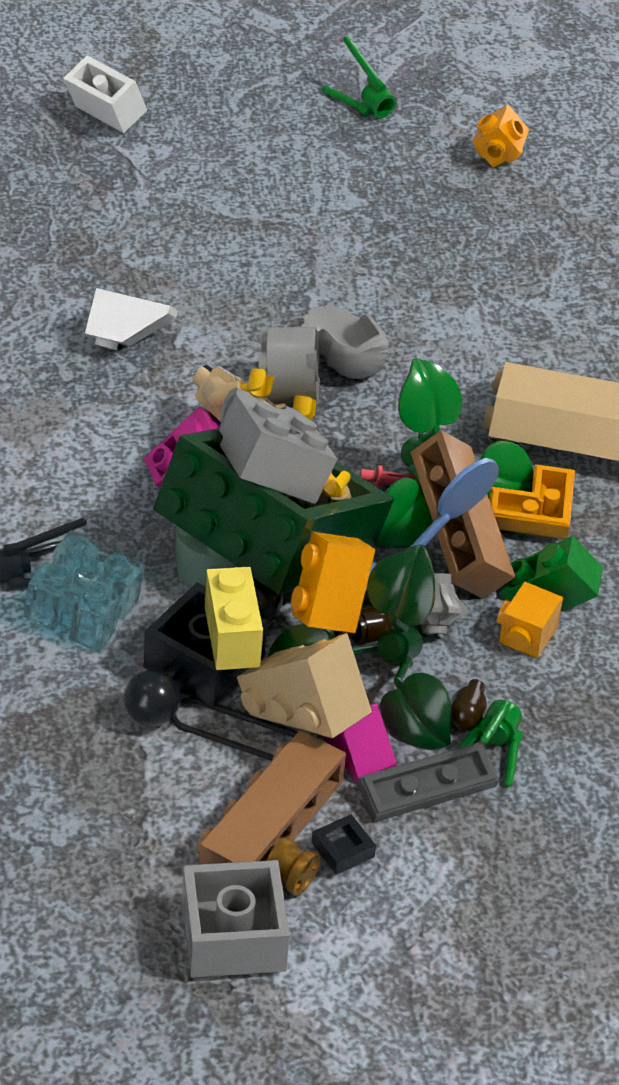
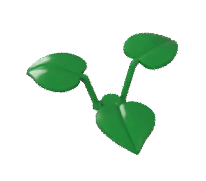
M418 358L412 359L408 376L401 388L398 399V412L401 421L410 430L419 433L418 437L409 438L401 448V459L409 467L408 472L414 474L417 482L411 478H402L391 484L385 491L386 494L394 498V501L376 543L378 547H410L433 523L410 452L440 431L439 425L453 424L459 418L462 409L461 391L453 377L440 366ZM498 441L485 449L481 460L485 458L493 459L499 467L498 477L492 487L526 492L532 491L534 470L523 448L513 442ZM491 489L487 493L488 498H490Z

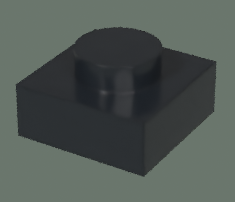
M352 814L312 831V845L335 874H339L375 857L376 844Z

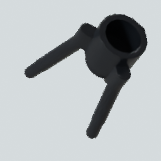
M81 518L20 542L3 545V548L0 549V583L9 581L11 590L24 587L58 590L75 589L76 584L72 581L24 578V574L31 573L29 558L70 547L73 545V540L68 538L40 546L36 545L81 528L87 524V520Z

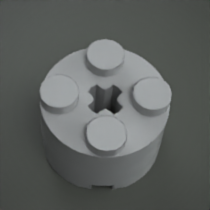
M316 327L261 328L262 351L267 352H259V369L265 370L267 376H274L272 390L267 399L274 405L285 403L287 406H293L294 396H308L317 401L316 404H319L320 377H318V364H320L318 330Z

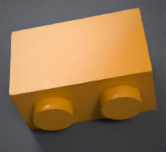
M311 531L309 543L305 545L301 555L303 569L299 586H296L292 593V615L308 627L355 633L375 549L358 538Z

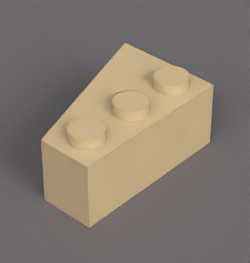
M347 633L341 634L332 640H319L310 646L305 647L301 645L275 652L261 661L260 667L250 668L237 676L242 691L241 700L249 715L334 738L372 713Z

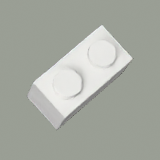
M89 56L80 61L63 78L77 108L122 133H125L147 111L136 81Z

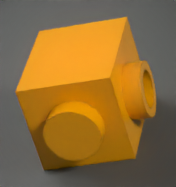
M524 582L512 601L505 600L497 616V623L501 624L499 643L538 658L558 627L563 597Z

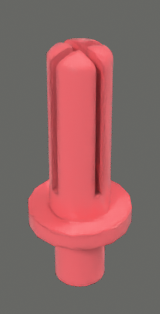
M377 465L375 471L361 469L359 474L364 480L373 482L374 486L378 489L380 485L390 486L402 478H411L417 482L414 475L383 471L381 465Z

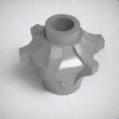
M434 573L435 601L428 618L418 625L422 626V634H447V626H450L456 619L468 615V608L459 600L454 585H451V574Z

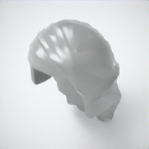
M330 304L327 307L320 306L312 309L309 314L302 316L304 323L301 327H316L319 338V354L325 359L327 367L334 368L338 374L350 379H363L377 373L384 366L389 352L388 340L385 332L368 313L358 319L345 308L337 309L333 304Z

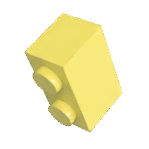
M251 567L207 569L205 611L216 670L260 667L263 627Z

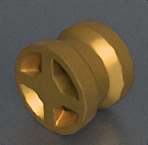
M285 837L275 845L266 861L278 860L281 882L285 884L288 892L299 896L313 881L319 869L321 858L313 851L304 852L300 850L296 841Z

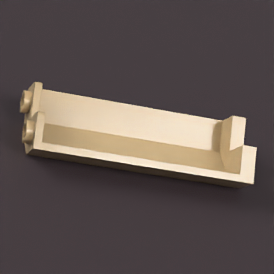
M505 362L503 371H496L492 393L497 394L495 405H487L483 428L489 429L488 436L490 439H503L619 461V383Z

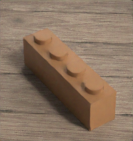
M442 430L410 452L433 522L440 515L437 511V506L445 488L463 469L476 462L471 446ZM487 494L479 503L463 515L449 519L437 533L454 585L484 599L515 578Z
M299 730L289 743L283 742L277 748L269 766L264 771L258 770L254 774L247 791L239 800L235 798L228 804L221 821L214 829L210 827L204 831L197 844L199 865L266 861L270 852L281 839L289 837L295 840L343 783L346 753L302 730Z

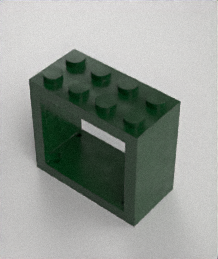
M219 428L179 436L153 507L154 511L235 566L251 567L253 578L279 595L294 591L295 587L299 586L303 569L301 555L303 548L309 543L311 531L358 538L375 548L394 498L336 462L332 475L338 477L342 471L350 473L351 478L347 483V487L352 498L304 509L276 490L240 478L220 447L223 436Z

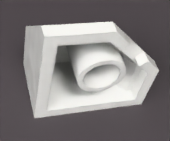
M96 288L85 334L96 338L94 345L117 350L119 344L132 346L176 318L178 310L169 305Z

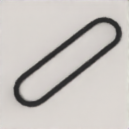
M195 697L183 698L180 702V707L185 704H198L294 737L297 731L218 704L212 707ZM177 715L171 719L174 725L183 731L270 761L273 759V754L180 722Z

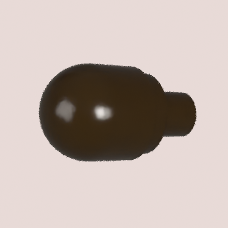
M375 607L361 609L355 633L334 630V635L337 637L347 633L348 637L352 638L354 642H361L362 644L378 641L383 632L392 629V625L389 622L390 615L379 612Z
M472 679L469 681L468 686L462 687L454 694L451 701L450 722L455 728L462 731H470L481 723L487 709V699L484 694L485 684L482 681Z

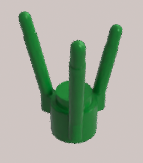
M345 36L343 41L368 76L367 82L369 84L361 93L362 102L328 86H323L321 89L331 97L357 109L364 117L372 113L376 118H385L395 109L397 99L377 77L352 40Z
M499 699L490 704L481 723L473 728L456 748L472 745L480 735H482L480 741L483 744L489 742L492 745L500 746L508 743L509 749L504 780L506 787L513 785L518 748L524 736L518 729L523 718L521 710L517 705L508 700Z

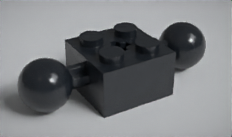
M253 578L263 627L262 660L265 657L267 623L279 614L283 604V594L278 595ZM198 582L145 630L143 667L147 670L136 674L129 681L124 692V704L128 714L142 725L153 727L170 721L180 707V689L215 707L239 683L237 676L250 669L216 670L205 611L206 587Z

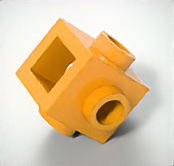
M509 104L493 113H488L479 120L472 144L475 146L477 153L482 158H485L493 168L505 161L506 163H511L522 154L529 128Z

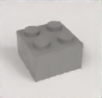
M278 860L184 865L182 909L191 978L285 972L287 970L290 934Z

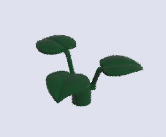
M419 544L385 557L372 569L368 579L370 601L379 612L391 614L389 622L395 628L383 632L379 637L378 643L354 647L352 650L354 656L379 652L382 659L386 662L401 664L394 678V684L397 689L387 692L382 697L380 703L381 715L388 730L398 739L420 748H442L451 744V703L445 686L435 676L427 673L411 674L403 682L408 668L413 666L412 659L421 653L423 647L421 634L411 626L420 625L428 618L435 601L433 566L425 546ZM304 623L288 628L276 638L269 650L268 657L275 652L301 645L305 647L310 646L319 640L325 639L328 641L331 640V636L326 629L308 627Z

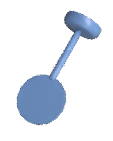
M485 458L474 462L463 469L449 483L438 501L437 511L440 515L410 547L419 544L426 546L449 519L463 515L485 497L498 477L499 467L493 459ZM374 561L372 562L370 573L377 564Z

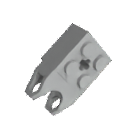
M238 388L230 390L221 408V426L219 431L223 439L220 447L238 476L250 482L316 504L337 461V457L327 445L328 440L317 431V425L296 409L288 406L280 409L259 401L249 392Z

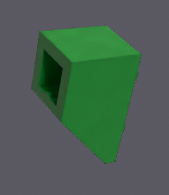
M572 535L558 543L548 544L541 551L524 559L519 558L512 562L511 566L515 578L503 585L501 596L505 600L512 601L523 583L527 582L562 596L561 611H567L598 596L603 567Z

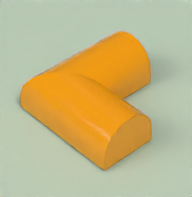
M535 464L531 492L492 487L489 501L499 530L557 539L566 538L570 528L575 470Z

